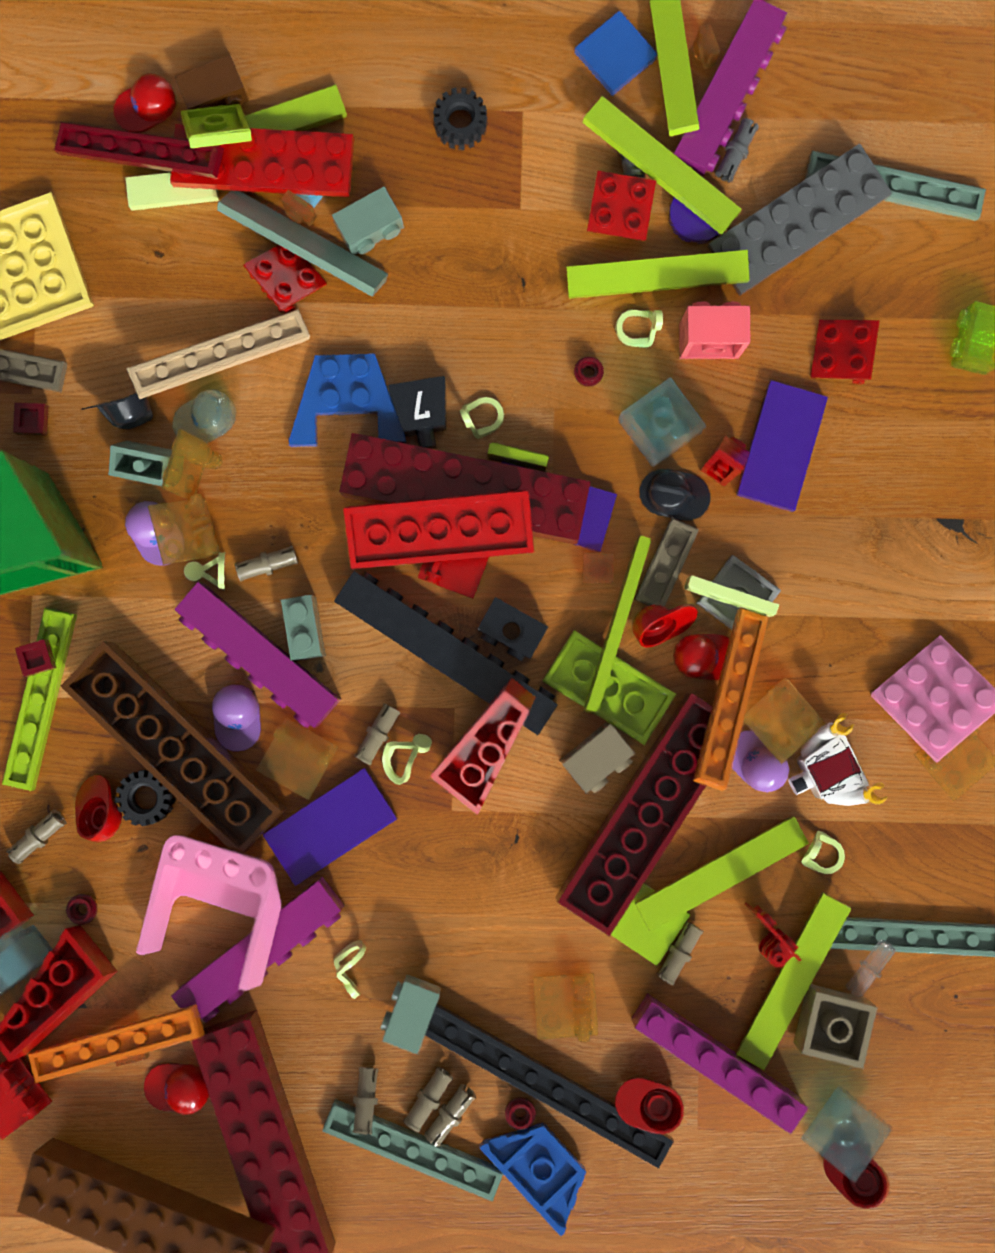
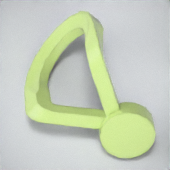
M628 310L621 314L616 322V335L626 345L650 347L654 342L656 330L662 329L663 312L662 310H654V312L650 310ZM631 316L648 317L652 322L649 337L637 339L627 337L622 329L623 321Z
M490 397L479 398L476 401L467 403L459 410L467 428L470 427L474 437L477 439H481L499 429L504 420L502 406L498 401ZM481 404H492L498 412L496 422L491 426L477 430L470 418L469 411Z
M219 552V557L203 566L195 561L189 562L184 568V575L190 581H198L203 577L224 591L225 552ZM218 564V580L204 571Z
M417 734L413 737L412 742L391 741L385 745L382 764L386 775L392 782L400 785L409 780L411 768L418 752L425 753L431 748L432 740L430 737L424 734ZM394 749H413L404 775L402 777L398 776L393 771L390 762Z
M817 831L801 862L804 866L817 872L832 874L843 866L845 860L844 849L835 839L822 831ZM822 841L833 845L838 851V861L830 868L820 867L811 860L820 851Z
M361 940L347 945L334 957L337 978L343 982L345 989L354 999L360 995V992L345 971L355 965L364 955L366 946ZM359 949L356 956L342 966L339 964L348 954Z

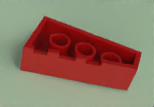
M511 678L442 757L430 777L478 815L536 697Z
M81 925L65 928L59 937V942L53 950L49 951L35 977L30 979L25 986L26 990L1 1021L0 1051L9 1062L27 1055L118 972Z

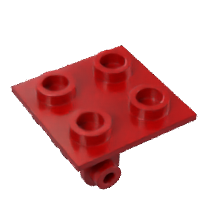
M597 170L587 231L646 241L657 180Z
M280 245L243 264V267L249 272L250 278L255 279L261 286V291L267 293V298L272 299L278 306L280 313L294 311L295 306L293 304L327 285L326 281L307 260Z
M819 319L811 378L853 379L852 383L859 385L864 384L865 380H871L880 320Z
M489 557L425 562L422 564L417 578L474 599Z
M747 902L744 903L770 932L759 942V952L775 967L785 965L792 957H795L800 962L802 959L795 953L799 947L780 928L773 929L777 923L765 910L763 911L759 905L753 908Z
M21 1057L11 1062L6 1060L0 1065V1138L3 1140L53 1102L40 1083L35 1084L32 1072Z

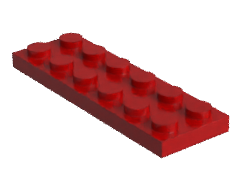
M175 124L174 138L188 140L183 124ZM250 128L252 141L220 145L224 151L217 178L171 172L170 176L172 186L179 188L350 197L354 136L353 134Z
M529 489L346 506L343 508L351 569L534 553L535 551Z

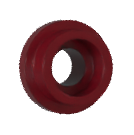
M583 357L576 363L574 376L576 381L582 386H595L603 378L604 368L597 358ZM591 368L594 371V375L587 377L584 375L583 370Z
M78 894L72 897L66 906V914L69 920L77 925L90 923L98 912L97 902L88 894ZM80 904L86 905V914H82L79 911Z
M523 1097L512 1099L505 1109L507 1123L517 1130L529 1128L536 1117L533 1103ZM518 1108H523L526 1114L518 1117L515 1115V1111Z

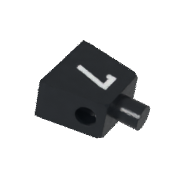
M445 376L388 385L405 437L417 435L418 446L435 449L437 445L434 432L446 430L447 386Z

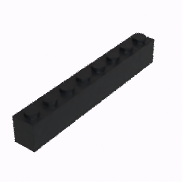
M355 571L352 573L334 600L335 603L488 703L513 678L536 697L523 726L536 735L540 734L558 704L553 702L556 697L541 686L536 691L527 685L530 679L517 670L510 674L502 668L505 664L502 660L491 653L487 658L477 652L480 646L468 638L464 637L460 641L452 636L453 628L440 620L437 625L427 619L429 613L416 604L412 608L401 602L404 596L389 587L385 592L376 586L379 580L366 571H363L361 575Z

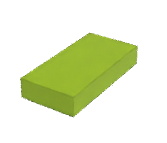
M493 442L490 443L488 449V459L500 462L505 461L546 472L548 455Z

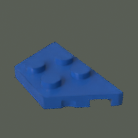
M544 1122L532 1125L524 1130H516L483 1140L479 1145L481 1151L550 1226L562 1236L565 1233L571 1209L573 1210L578 1189L581 1187L586 1174V1168Z

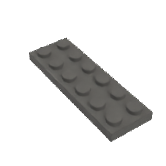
M858 144L709 243L707 247L711 253L748 250L749 282L732 284L738 295L741 296L889 198L892 192L862 145Z

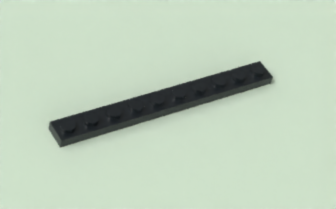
M438 1003L436 1004L425 1036L658 1169L660 1168L674 1142L670 1135L655 1134L628 1125L621 1119L616 1105Z

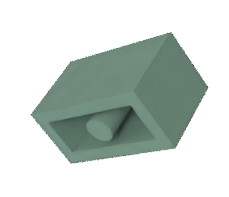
M385 186L332 215L336 228L353 255L369 252L376 243L383 239L390 240L396 237L401 232V229L404 228L402 216Z
M127 440L119 442L110 447L108 475L168 487L179 482L181 479L183 452Z
M306 595L281 600L290 659L292 661H300L326 656L316 597Z
M408 974L404 983L398 981L391 1000L397 1001L393 1012L386 1011L380 1027L381 1030L385 1031L382 1041L418 1054L440 996L441 987Z

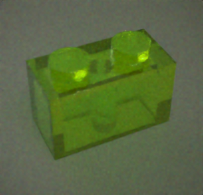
M975 301L965 310L963 309L958 316L957 327L960 329L958 337L954 339L950 348V356H953L951 367L986 375L995 369V306Z

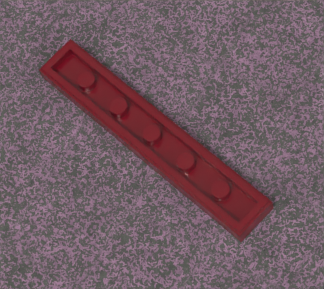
M60 122L54 151L64 156L217 178L224 149L220 145L190 148L189 141L184 139Z

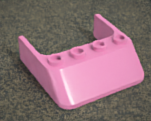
M176 835L170 837L162 849L136 953L145 955L161 950L174 901L180 896H188L256 919L239 989L246 991L260 986L263 982L281 910V899L273 867L264 860L186 836Z

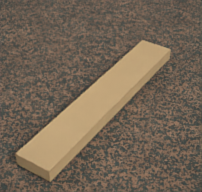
M297 309L128 367L127 372L139 399L307 341L310 339V334Z

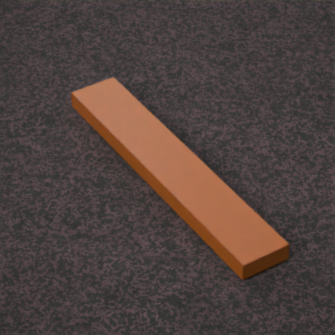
M741 607L736 612L693 781L722 791L727 789L769 617Z
M197 1004L37 1049L29 1052L28 1057L36 1084L200 1038L205 1034Z

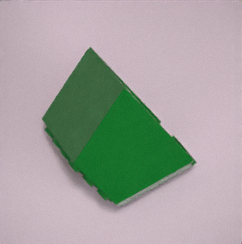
M0 449V595L103 568L101 560L50 475L36 466L28 464Z

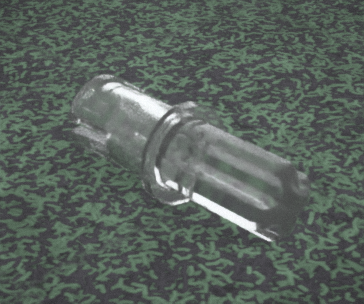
M880 940L865 960H860L861 966L846 984V988L848 990L853 989L851 993L859 998H863L874 980L881 978L882 969L895 953L894 947L887 941Z

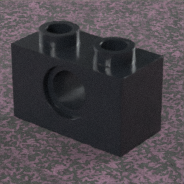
M496 597L478 627V631L482 632L481 639L495 647L498 642L509 647L506 653L520 661H523L524 657L531 659L548 629V626ZM508 623H515L520 628V635L514 640L505 638L502 633L503 627Z

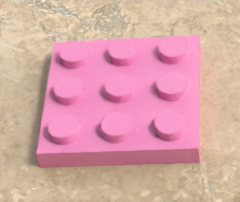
M941 635L871 693V697L936 763L995 714V688Z

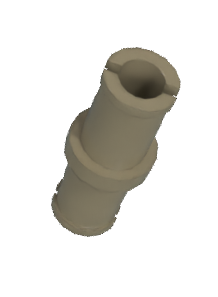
M293 545L268 554L264 551L258 557L234 563L240 582L264 573L268 576L273 574L274 570L299 564Z
M384 703L373 725L367 727L366 732L368 733L354 756L371 765L383 741L387 742L389 739L387 734L401 712Z
M53 809L36 826L31 825L25 830V835L7 849L6 852L9 854V858L13 862L21 864L37 848L44 847L48 843V838L66 825V820H63L64 816L59 811Z
M686 921L677 941L669 947L670 953L657 976L665 982L674 985L685 963L690 962L692 958L690 954L704 931Z
M359 1067L357 1096L353 1098L356 1108L352 1133L372 1134L374 1105L378 1104V1098L375 1097L378 1068Z
M437 1067L424 1090H419L417 1101L403 1120L409 1128L419 1132L432 1110L438 1108L440 1105L439 1099L450 1081L453 1080V1076L441 1067Z
M465 1084L459 1086V1089L447 1105L443 1104L441 1106L438 1117L424 1133L425 1138L431 1144L436 1140L434 1143L436 1147H440L451 1129L461 1123V1116L472 1101L476 1099V1094L471 1088L468 1087L467 1091H465L467 1088Z

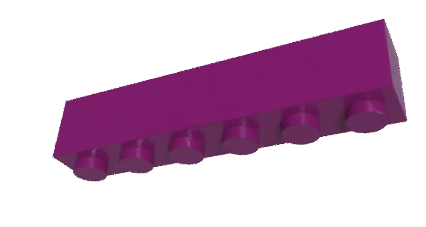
M753 0L697 108L700 130L684 133L674 152L679 159L702 177H704L706 171L713 172L720 158V155L716 154L719 146L726 147L734 131L729 128L733 119L740 120L747 106L743 102L746 94L753 95L761 79L756 76L759 69L766 70L774 52L770 51L773 42L779 44L787 29L786 26L782 25L787 12L763 0Z
M197 582L174 609L181 615L178 620L192 631L194 628L198 629L204 635L201 639L214 650L219 647L227 654L224 659L236 669L242 667L250 673L247 678L258 688L262 689L265 686L273 693L270 698L282 708L289 706L296 712L293 717L304 727L308 728L309 725L313 728L318 727L341 700L297 661H292L290 655L207 585Z
M323 877L281 908L266 969L274 962L280 966L293 955L290 950L300 943L304 947L317 936L314 931L324 924L328 928L342 917L339 912L344 907V904ZM253 931L171 995L179 1008L197 1004L200 1019L206 1023L220 1012L218 1006L225 1000L231 1004L244 993L242 989H239ZM265 970L264 977L269 974L267 970Z
M647 993L632 1016L631 1020L635 1029L788 1133H793L806 1113L808 1107L799 1095L752 1063L736 1055L734 1051Z

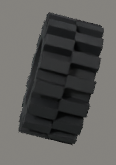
M453 88L451 89L452 95H448L446 91L442 94L443 100L438 98L436 101V108L434 107L433 111L434 127L437 136H441V142L444 145L449 142V148L454 149L455 145H459V150H464V145L468 144L470 149L474 147V141L476 140L479 143L482 140V134L485 135L486 105L483 106V99L481 97L476 98V92L471 90L470 94H467V88H461V93H457V89ZM465 110L471 115L472 121L465 128H455L449 122L450 115L454 111Z
M148 770L131 773L128 775L129 777L124 778L120 782L122 785L117 787L116 792L119 793V796L115 797V803L119 802L120 807L117 809L119 812H123L124 816L122 818L125 821L131 820L133 825L141 824V826H147L163 820L172 811L173 807L171 806L175 803L176 797H173V794ZM141 786H149L156 793V803L150 809L139 807L135 801L136 791Z

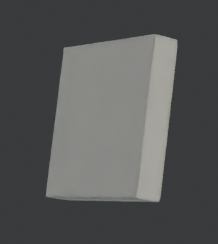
M734 555L729 557L712 581L713 583L773 602L781 591ZM701 595L696 604L732 630L736 612L739 608Z

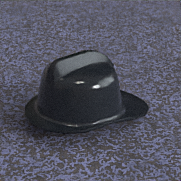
M137 393L123 399L81 408V410L98 407L111 425L126 430L136 428L153 418L148 397L139 399Z
M657 469L650 472L643 479L640 486V499L643 506L651 513L669 518L673 517L678 520L692 521L700 518L707 511L710 505V491L707 484L700 477L671 469Z

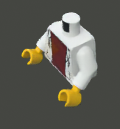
M846 713L839 714L834 724L830 722L811 732L801 748V756L797 758V763L802 773L788 779L790 787L796 795L811 789L816 798L824 799L828 804L845 806L868 803L869 801L874 804H881L888 798V796L880 798L875 795L874 790L882 789L885 786L883 783H876L869 790L864 788L869 786V783L845 736L852 731L854 724H851L849 727H843L840 724V721L846 719Z

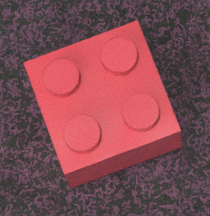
M708 302L693 303L692 306L687 307L679 323L680 359H739L750 344V306H741L739 302H726L722 306H710Z

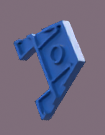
M375 354L315 355L289 438L290 447L317 446L318 415L378 414V438L406 444V437Z

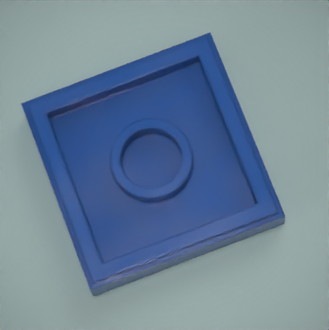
M620 10L577 45L574 51L612 96L652 64L658 56L657 52Z

